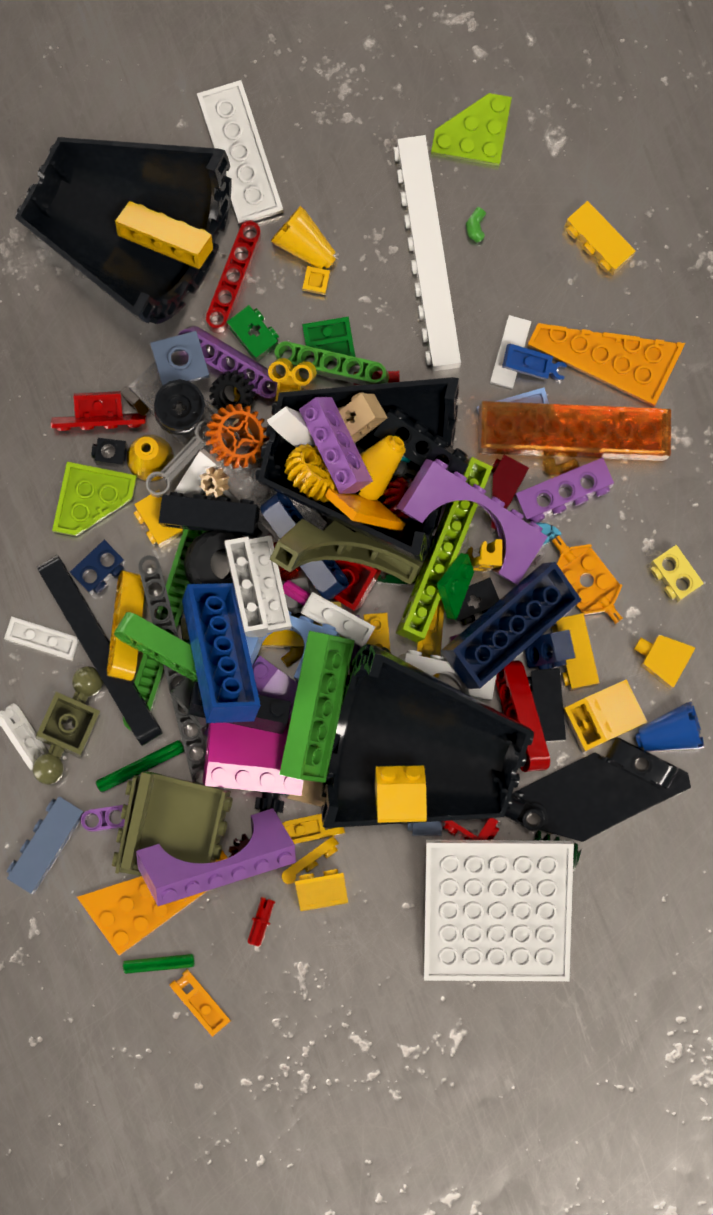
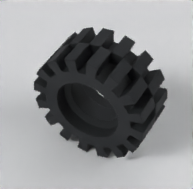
M235 370L231 373L227 371L220 375L212 383L213 386L209 390V392H212L209 395L210 400L214 399L211 403L212 406L217 405L218 409L222 407L226 409V406L232 404L234 408L235 405L242 404L243 409L246 406H250L255 396V391H252L255 388L254 384L249 385L251 379L249 377L244 379L245 374L241 372L238 375V371ZM226 386H234L238 389L240 393L239 401L233 402L226 397L224 393Z

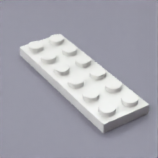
M239 80L197 93L213 147L225 150L230 162V169L226 171V176L232 178L231 203L239 226L247 221L254 222L283 213V207L242 81Z

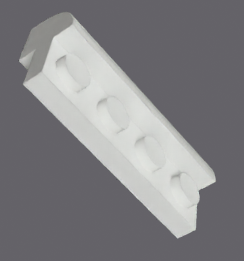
M272 536L254 539L243 537L226 540L224 544L245 635L247 637L267 636V633L291 629L292 625L279 567L276 563L269 560L274 551Z

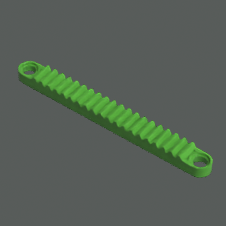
M184 529L166 583V590L177 630L184 612L182 599L187 584H190L185 575V553L192 541L206 531ZM159 606L156 618L164 620L168 616V610L163 606ZM165 630L168 633L174 635V633L171 630ZM143 654L134 683L150 711H152L165 671L162 663ZM123 716L124 725L127 727V729L131 730Z

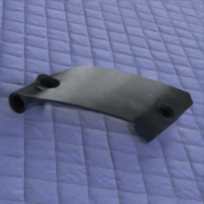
M616 737L606 757L594 752L513 792L512 805L510 809L506 810L505 816L525 826L530 831L541 830L584 842L606 829L690 789L691 785L688 772ZM643 757L648 760L649 764L647 768L641 770L635 766V762ZM530 813H536L540 816V822L534 825L530 824L527 821V816Z

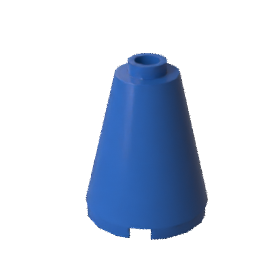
M692 701L639 728V733L635 734L639 748L643 747L645 751L704 748L703 737L699 735L701 730L694 705L692 706Z

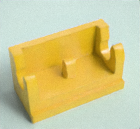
M495 539L494 542L489 544L486 541L482 542L479 550L480 556L475 558L472 555L473 548H468L466 554H469L474 571L487 572L502 566V539Z

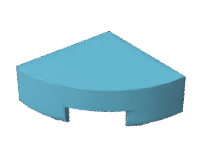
M536 523L543 528L541 532L548 536L543 545L562 535L552 525Z

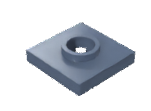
M197 331L150 343L162 386L169 381L178 379L193 382L209 377ZM183 350L189 356L188 362L183 366H177L172 362L171 355Z

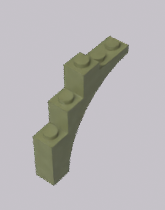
M301 519L278 540L269 559L289 572L313 561L342 560L379 569L410 585L414 582L423 565V562L416 561L357 531L353 532L335 520L322 531L306 520Z

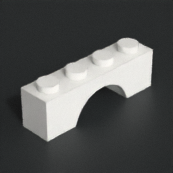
M408 650V653L399 655L400 659L432 676L435 674H445L456 681L462 692L479 701L487 702L493 699L496 675L480 689H467L450 663L444 661L445 657L430 655V658L423 657L422 652Z

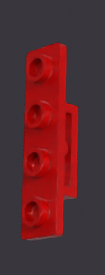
M121 391L74 393L75 416L53 417L51 428H57L58 431H67L71 427L90 430L94 429L95 426L113 429L117 428L118 425H128V427L136 428L146 423L147 416H141L139 413L123 414Z

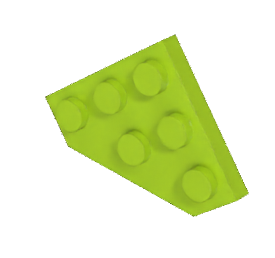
M488 93L436 128L431 155L500 166L512 97Z
M67 462L52 531L78 536L133 499L137 475Z

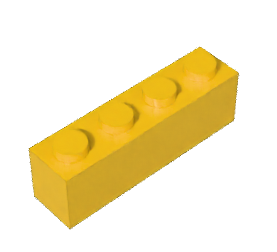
M129 201L115 220L117 236L198 269L201 268L213 250L212 234L206 230L197 229L184 221H178L164 213L150 210L142 204Z

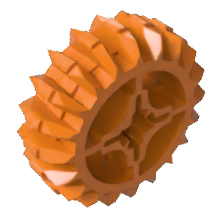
M232 404L227 405L226 409L222 407L218 409V414L214 413L211 416L213 421L208 422L206 425L211 429L205 432L207 437H211L206 442V445L213 446L210 454L217 453L216 461L219 462L224 459L223 463L226 467L232 464L233 469L238 468L239 465L242 468H246L248 463L251 465L255 464L256 458H261L263 442L269 441V437L263 434L266 432L267 427L262 428L261 426L265 419L261 418L258 420L256 418L258 416L257 411L251 414L250 406H246L244 409L242 404L235 405V408ZM229 418L239 419L234 427L223 425ZM248 427L250 428L252 435L248 432ZM235 432L239 434L237 437L240 436V440L238 441L235 438L236 436H234ZM222 437L226 440L227 446L223 443ZM240 446L251 447L247 454L235 453Z

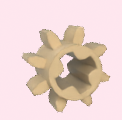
M211 467L206 469L207 473L200 475L202 480L199 487L206 492V496L214 493L215 497L223 495V491L230 488L227 485L230 477L223 472V468L215 471V468Z

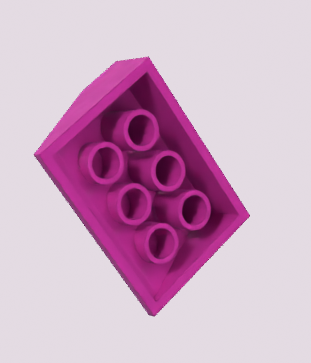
M288 718L283 734L230 723H210L202 781L204 785L302 796L303 780L279 775L291 718Z

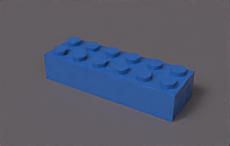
M233 583L187 584L182 605L206 723L254 721L261 705Z

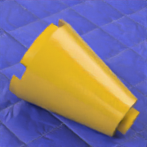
M301 206L271 239V242L277 247L316 268L322 269L325 267L328 269L336 260L333 256L335 250L307 211Z
M144 435L134 440L128 448L126 456L127 465L132 474L137 475V478L146 481L151 473L161 472L174 458L170 444L157 435ZM157 476L152 478L151 481H157L163 477Z
M389 435L360 454L373 482L360 490L359 495L368 500H377L383 495L405 453L402 439Z

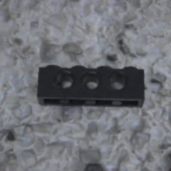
M390 407L386 412L388 418L374 430L373 435L380 440L389 435L402 439L405 447L404 456L422 467L426 459L435 461L436 457L440 454L448 456L449 461L445 463L448 465L446 470L452 474L455 471L463 474L469 466L468 455L459 448L454 450L448 446L446 439L436 434L434 436L429 433L428 428L421 422L416 421L414 423L408 419V414L400 408L394 409ZM400 427H405L409 430L410 434L406 437H401L397 434L396 430ZM426 441L429 444V448L427 450H420L416 443Z

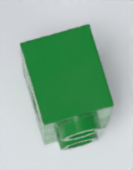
M248 305L227 321V327L253 360L259 362L276 348L279 336L271 326L267 328L262 322L264 317L257 308L253 310ZM252 328L254 331L258 330L259 336L251 335L250 330Z

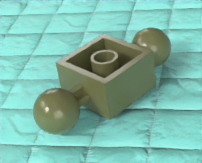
M85 666L75 672L72 679V685L75 690L73 698L56 692L36 734V739L51 745L48 753L39 756L33 764V774L40 783L53 784L62 777L64 767L60 759L64 751L79 758L82 755L100 714L99 710L86 705L88 697L96 695L103 685V681L94 667ZM71 720L74 728L65 730L64 725L61 723Z

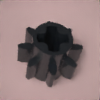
M262 792V798L256 797L255 809H259V813L269 809H274L276 814L277 812L283 813L284 801L279 800L280 794Z

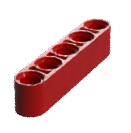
M247 221L241 225L209 306L206 321L208 328L214 333H221L226 330L227 321L231 319L261 241L260 227L253 221ZM248 230H253L257 233L251 239L246 238L244 234ZM244 251L248 254V257L245 260H239L236 258V254ZM231 273L240 275L239 280L235 282L229 281L227 277ZM224 294L232 297L228 303L220 302L219 298ZM214 316H221L223 322L220 325H214L211 323V319Z
M514 660L496 674L495 683L505 715L524 724L534 732L533 742L531 745H528L526 750V763L520 769L523 772L545 771L550 766L549 751L524 665L521 661Z

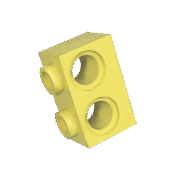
M677 545L651 562L652 574L657 580L661 579L666 585L664 590L672 600L676 599L679 602L704 584ZM663 560H671L674 564V570H665L662 566ZM684 579L688 584L687 590L678 589L676 581Z

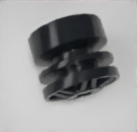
M181 379L169 381L157 392L154 402L155 418L159 426L169 434H189L196 429L203 419L205 408L203 394L190 381ZM177 404H181V407L186 409L182 410L180 415L177 414L176 410H172L177 407Z

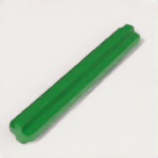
M177 740L98 779L96 785L100 792H104L133 778L134 775L137 776L141 772H145L185 751L184 746L180 740Z

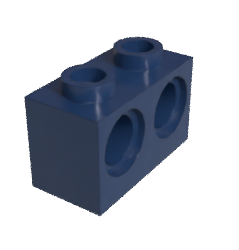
M104 539L70 573L90 595L93 593L99 594L107 586L106 581L112 576L116 578L120 575V572L125 569L123 565L126 562ZM105 556H113L115 559L113 565L109 567L102 565V559ZM88 572L97 573V579L93 583L85 582L84 578Z
M570 630L541 635L525 649L528 668L538 667L539 670L567 665L566 660L576 658Z

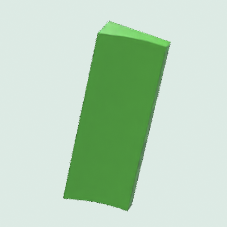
M309 631L279 775L326 783L355 640Z

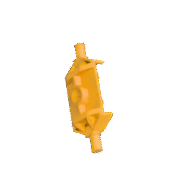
M560 535L556 539L554 538L551 542L560 552L557 565L581 598V601L576 605L584 615L607 613L614 624L622 620L623 617L615 609L614 603L623 585L618 583L591 548L592 545L569 547L561 539ZM587 574L592 577V586L584 587L581 585L580 577Z

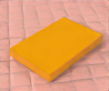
M329 488L325 494V497L352 521L402 531L406 524L378 500H368L351 493L339 494L337 490Z

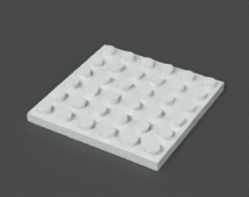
M426 840L424 980L569 981L573 841Z

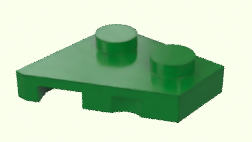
M349 316L302 324L306 346L356 357Z
M460 553L437 583L447 618L457 619L474 574L469 554Z

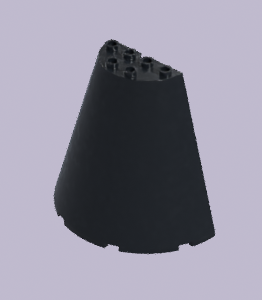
M58 137L55 144L50 147L46 161L38 170L39 181L28 188L27 196L23 204L18 207L15 219L137 319L148 324L149 322L160 324L171 319L186 305L182 301L188 293H196L219 248L215 240L219 234L218 231L224 232L230 207L232 178L226 176V171L230 169V162L226 151L219 148ZM131 201L136 204H142L150 210L164 213L170 218L184 221L192 227L206 230L212 234L213 250L201 268H195L117 236L115 220L127 203Z
M449 377L279 393L278 401L274 400L272 405V415H275L284 407L300 412L299 409L315 397H332L337 408L349 404L351 398L358 393L375 394L385 414L390 407L394 409L400 408L408 414V419L414 423L416 421L421 422L428 428L429 433L434 436L436 434L442 436L448 441L447 445L453 448L458 405L456 403L459 396V378ZM268 423L266 436L269 437V442L262 446L261 458H263L262 466L257 467L255 479L260 484L416 561H425L434 540L433 532L435 527L438 526L442 505L431 512L423 523L415 521L410 517L404 519L398 517L406 523L402 531L352 521L331 502L326 501L324 503L320 499L315 501L313 497L307 498L305 493H300L297 487H293V482L287 479L288 475L284 472L286 469L284 465L288 455L296 447L284 439ZM400 427L396 430L397 434L401 437H406L410 434L409 430L405 427ZM375 428L355 443L356 447L359 445L364 449H368L379 442L380 439L373 435ZM426 441L416 443L420 450H427L429 448V444ZM440 454L436 457L444 463L449 461L448 456L445 454ZM407 462L408 466L420 470L421 467L414 462ZM359 490L358 492L351 494L359 495L361 491ZM382 495L377 500L383 504L386 498Z
M364 645L351 663L354 667L353 672L347 676L326 783L322 782L321 797L326 798L321 808L323 827L338 828L420 823H378L375 797L376 766L424 765L427 806L426 822L504 817L506 810L511 808L513 801L512 792L514 788L518 787L520 780L517 770L524 767L526 763V750L528 745H531L533 742L534 732L524 724L375 645Z

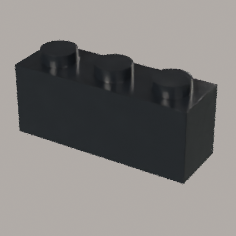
M560 668L531 670L529 672L530 676L527 678L546 743L564 742L566 740Z

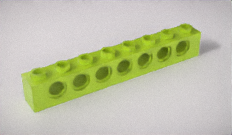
M471 457L469 458V466L462 475L467 478L466 483L472 487L476 484L484 489L493 466ZM466 500L447 503L434 535L431 549L422 565L396 634L416 643L425 639L441 599L437 583L457 558L478 504Z

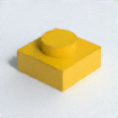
M307 266L302 291L326 295L330 270Z

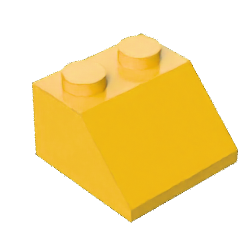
M424 765L376 766L375 797L378 823L427 821Z

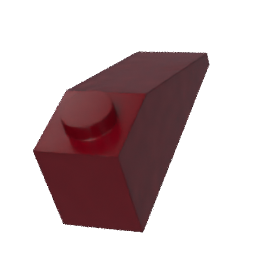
M505 454L501 460L497 458L491 470L494 472L491 482V499L493 496L505 503L504 508L508 509L529 467ZM490 517V531L494 533L496 527Z

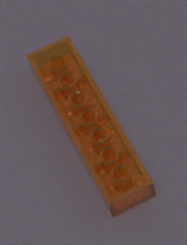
M482 401L479 406L478 453L666 461L671 456V409Z

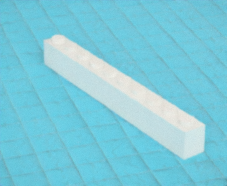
M426 136L401 138L397 140V147H393L395 161H400L401 169L397 170L398 183H403L404 192H400L402 206H407L408 214L404 215L405 228H410L411 237H407L409 252L414 251L415 260H411L412 273L417 274L418 282L414 283L416 297L421 296L422 305L418 306L420 320L424 319L425 328H422L423 342H428L429 351H425L426 363L431 365L432 371L460 368L461 359Z

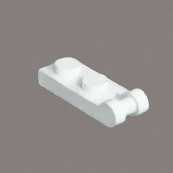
M13 703L7 706L5 711H0V726L29 769L33 770L35 760L39 756L47 754L48 750L42 741L36 739V732L16 704Z

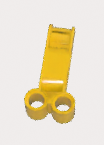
M286 358L277 359L268 369L270 379L278 382L276 401H278V396L281 392L303 391L304 386L309 384L317 374L316 367L311 362L303 361L293 368L291 361ZM276 365L285 367V376H281L276 372ZM300 368L308 370L309 379H304L299 375Z

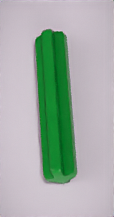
M193 954L127 960L123 962V971L125 974L189 968L194 967L195 960Z

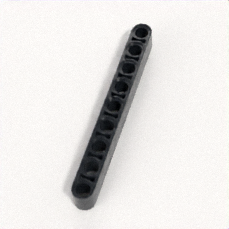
M55 555L37 566L41 577L138 742L143 746L161 735L163 732L133 680L128 681L107 675L110 641L61 558Z

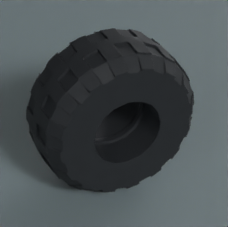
M214 529L197 536L185 553L184 568L189 583H233L231 571L223 579L213 573L210 565L211 558L218 550L226 553L224 544L226 540L243 538V536Z

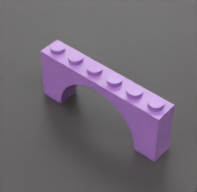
M436 458L435 461L426 459L396 508L415 521L423 523L431 512L446 503L466 500L478 504L490 515L495 524L498 539H502V566L492 569V571L507 581L518 585L548 537L541 532L543 528L532 521L529 524L522 520L524 515L514 509L508 511L504 508L505 503L494 496L490 499L485 495L486 490L476 484L472 487L466 483L467 478L456 471L452 474L446 470L448 465Z
M274 809L251 815L253 835L249 843L234 856L218 862H185L169 855L160 844L137 850L138 870L157 906L296 863L295 844Z

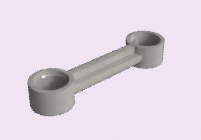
M211 420L201 421L195 429V436L161 472H153L147 477L146 488L150 495L157 498L166 495L170 490V482L204 446H208L206 445L207 441L200 438L199 429L207 425ZM157 476L165 478L167 483L166 489L162 492L152 491L150 489L152 478Z

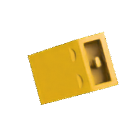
M627 679L563 708L564 716L582 753L647 723Z
M338 869L323 871L324 876L314 878V873L300 875V880L295 881L300 911L348 903L344 873H338Z

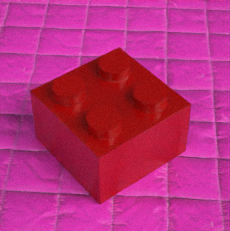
M335 560L347 577L349 586L335 596L334 599L355 611L362 607L381 570L359 563Z

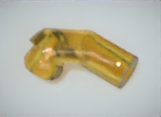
M550 457L543 460V466L545 467L543 470L547 474L561 475L578 468L579 463L573 458L561 464H556L555 459Z

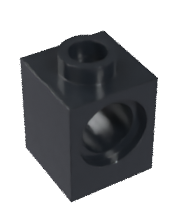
M98 438L97 444L92 446L91 458H95L96 465L125 468L127 442ZM106 448L115 449L113 457L105 458L103 456V451Z

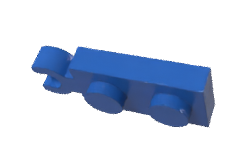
M507 344L502 368L543 380L548 379L550 374L552 379L559 381L563 380L565 376L559 375L557 368H566L567 364L564 362L552 363L553 356L514 344Z

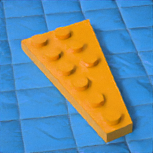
M538 323L527 346L541 353L551 355L553 359L564 362L588 376L655 407L685 343L666 342L659 339L651 340L607 332L599 333L585 329H569L563 326Z
M223 850L219 860L216 859L215 862L228 858ZM140 876L78 896L77 898L120 956L207 891L157 906L143 877Z

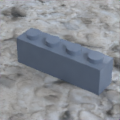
M60 796L57 800L53 798L46 808L47 816L44 820L39 819L33 829L35 835L31 841L28 839L25 841L20 849L21 857L18 861L14 860L7 870V873H9L7 879L30 894L36 892L81 821L84 811Z

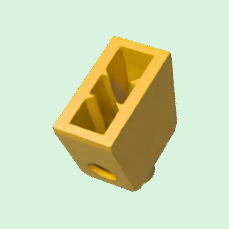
M658 635L653 644L640 637L634 650L646 656L641 667L667 688L673 689L692 656L695 647Z

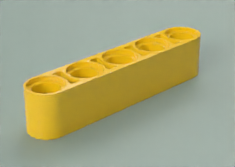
M123 570L120 572L117 581L107 675L132 681L137 667L138 650L119 640L114 635V632L126 612L142 617L145 592L140 574Z

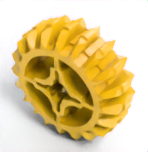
M301 444L291 451L284 465L286 469L284 472L288 475L287 479L293 482V487H297L300 493H305L307 498L313 497L315 501L320 499L324 503L329 501L325 497L328 488L337 490V487L317 446L312 447L310 444Z

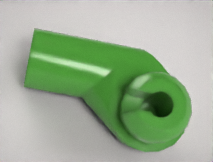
M480 207L474 210L466 222L468 237L476 243L481 242L485 237L484 232L481 231L480 222L486 215V212Z

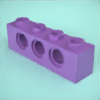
M315 397L301 407L299 411L339 494L356 493L373 482L333 398Z
M602 457L515 493L514 498L521 514L524 515V521L526 523L529 521L537 523L544 520V515L553 512L556 515L566 511V506L575 503L578 506L589 501V496L596 494L597 497L609 493V488L613 486L614 482ZM583 478L590 479L593 487L590 489L583 488L580 480ZM567 487L571 491V496L568 498L561 497L559 489ZM540 496L547 497L549 505L546 507L539 506L537 498Z

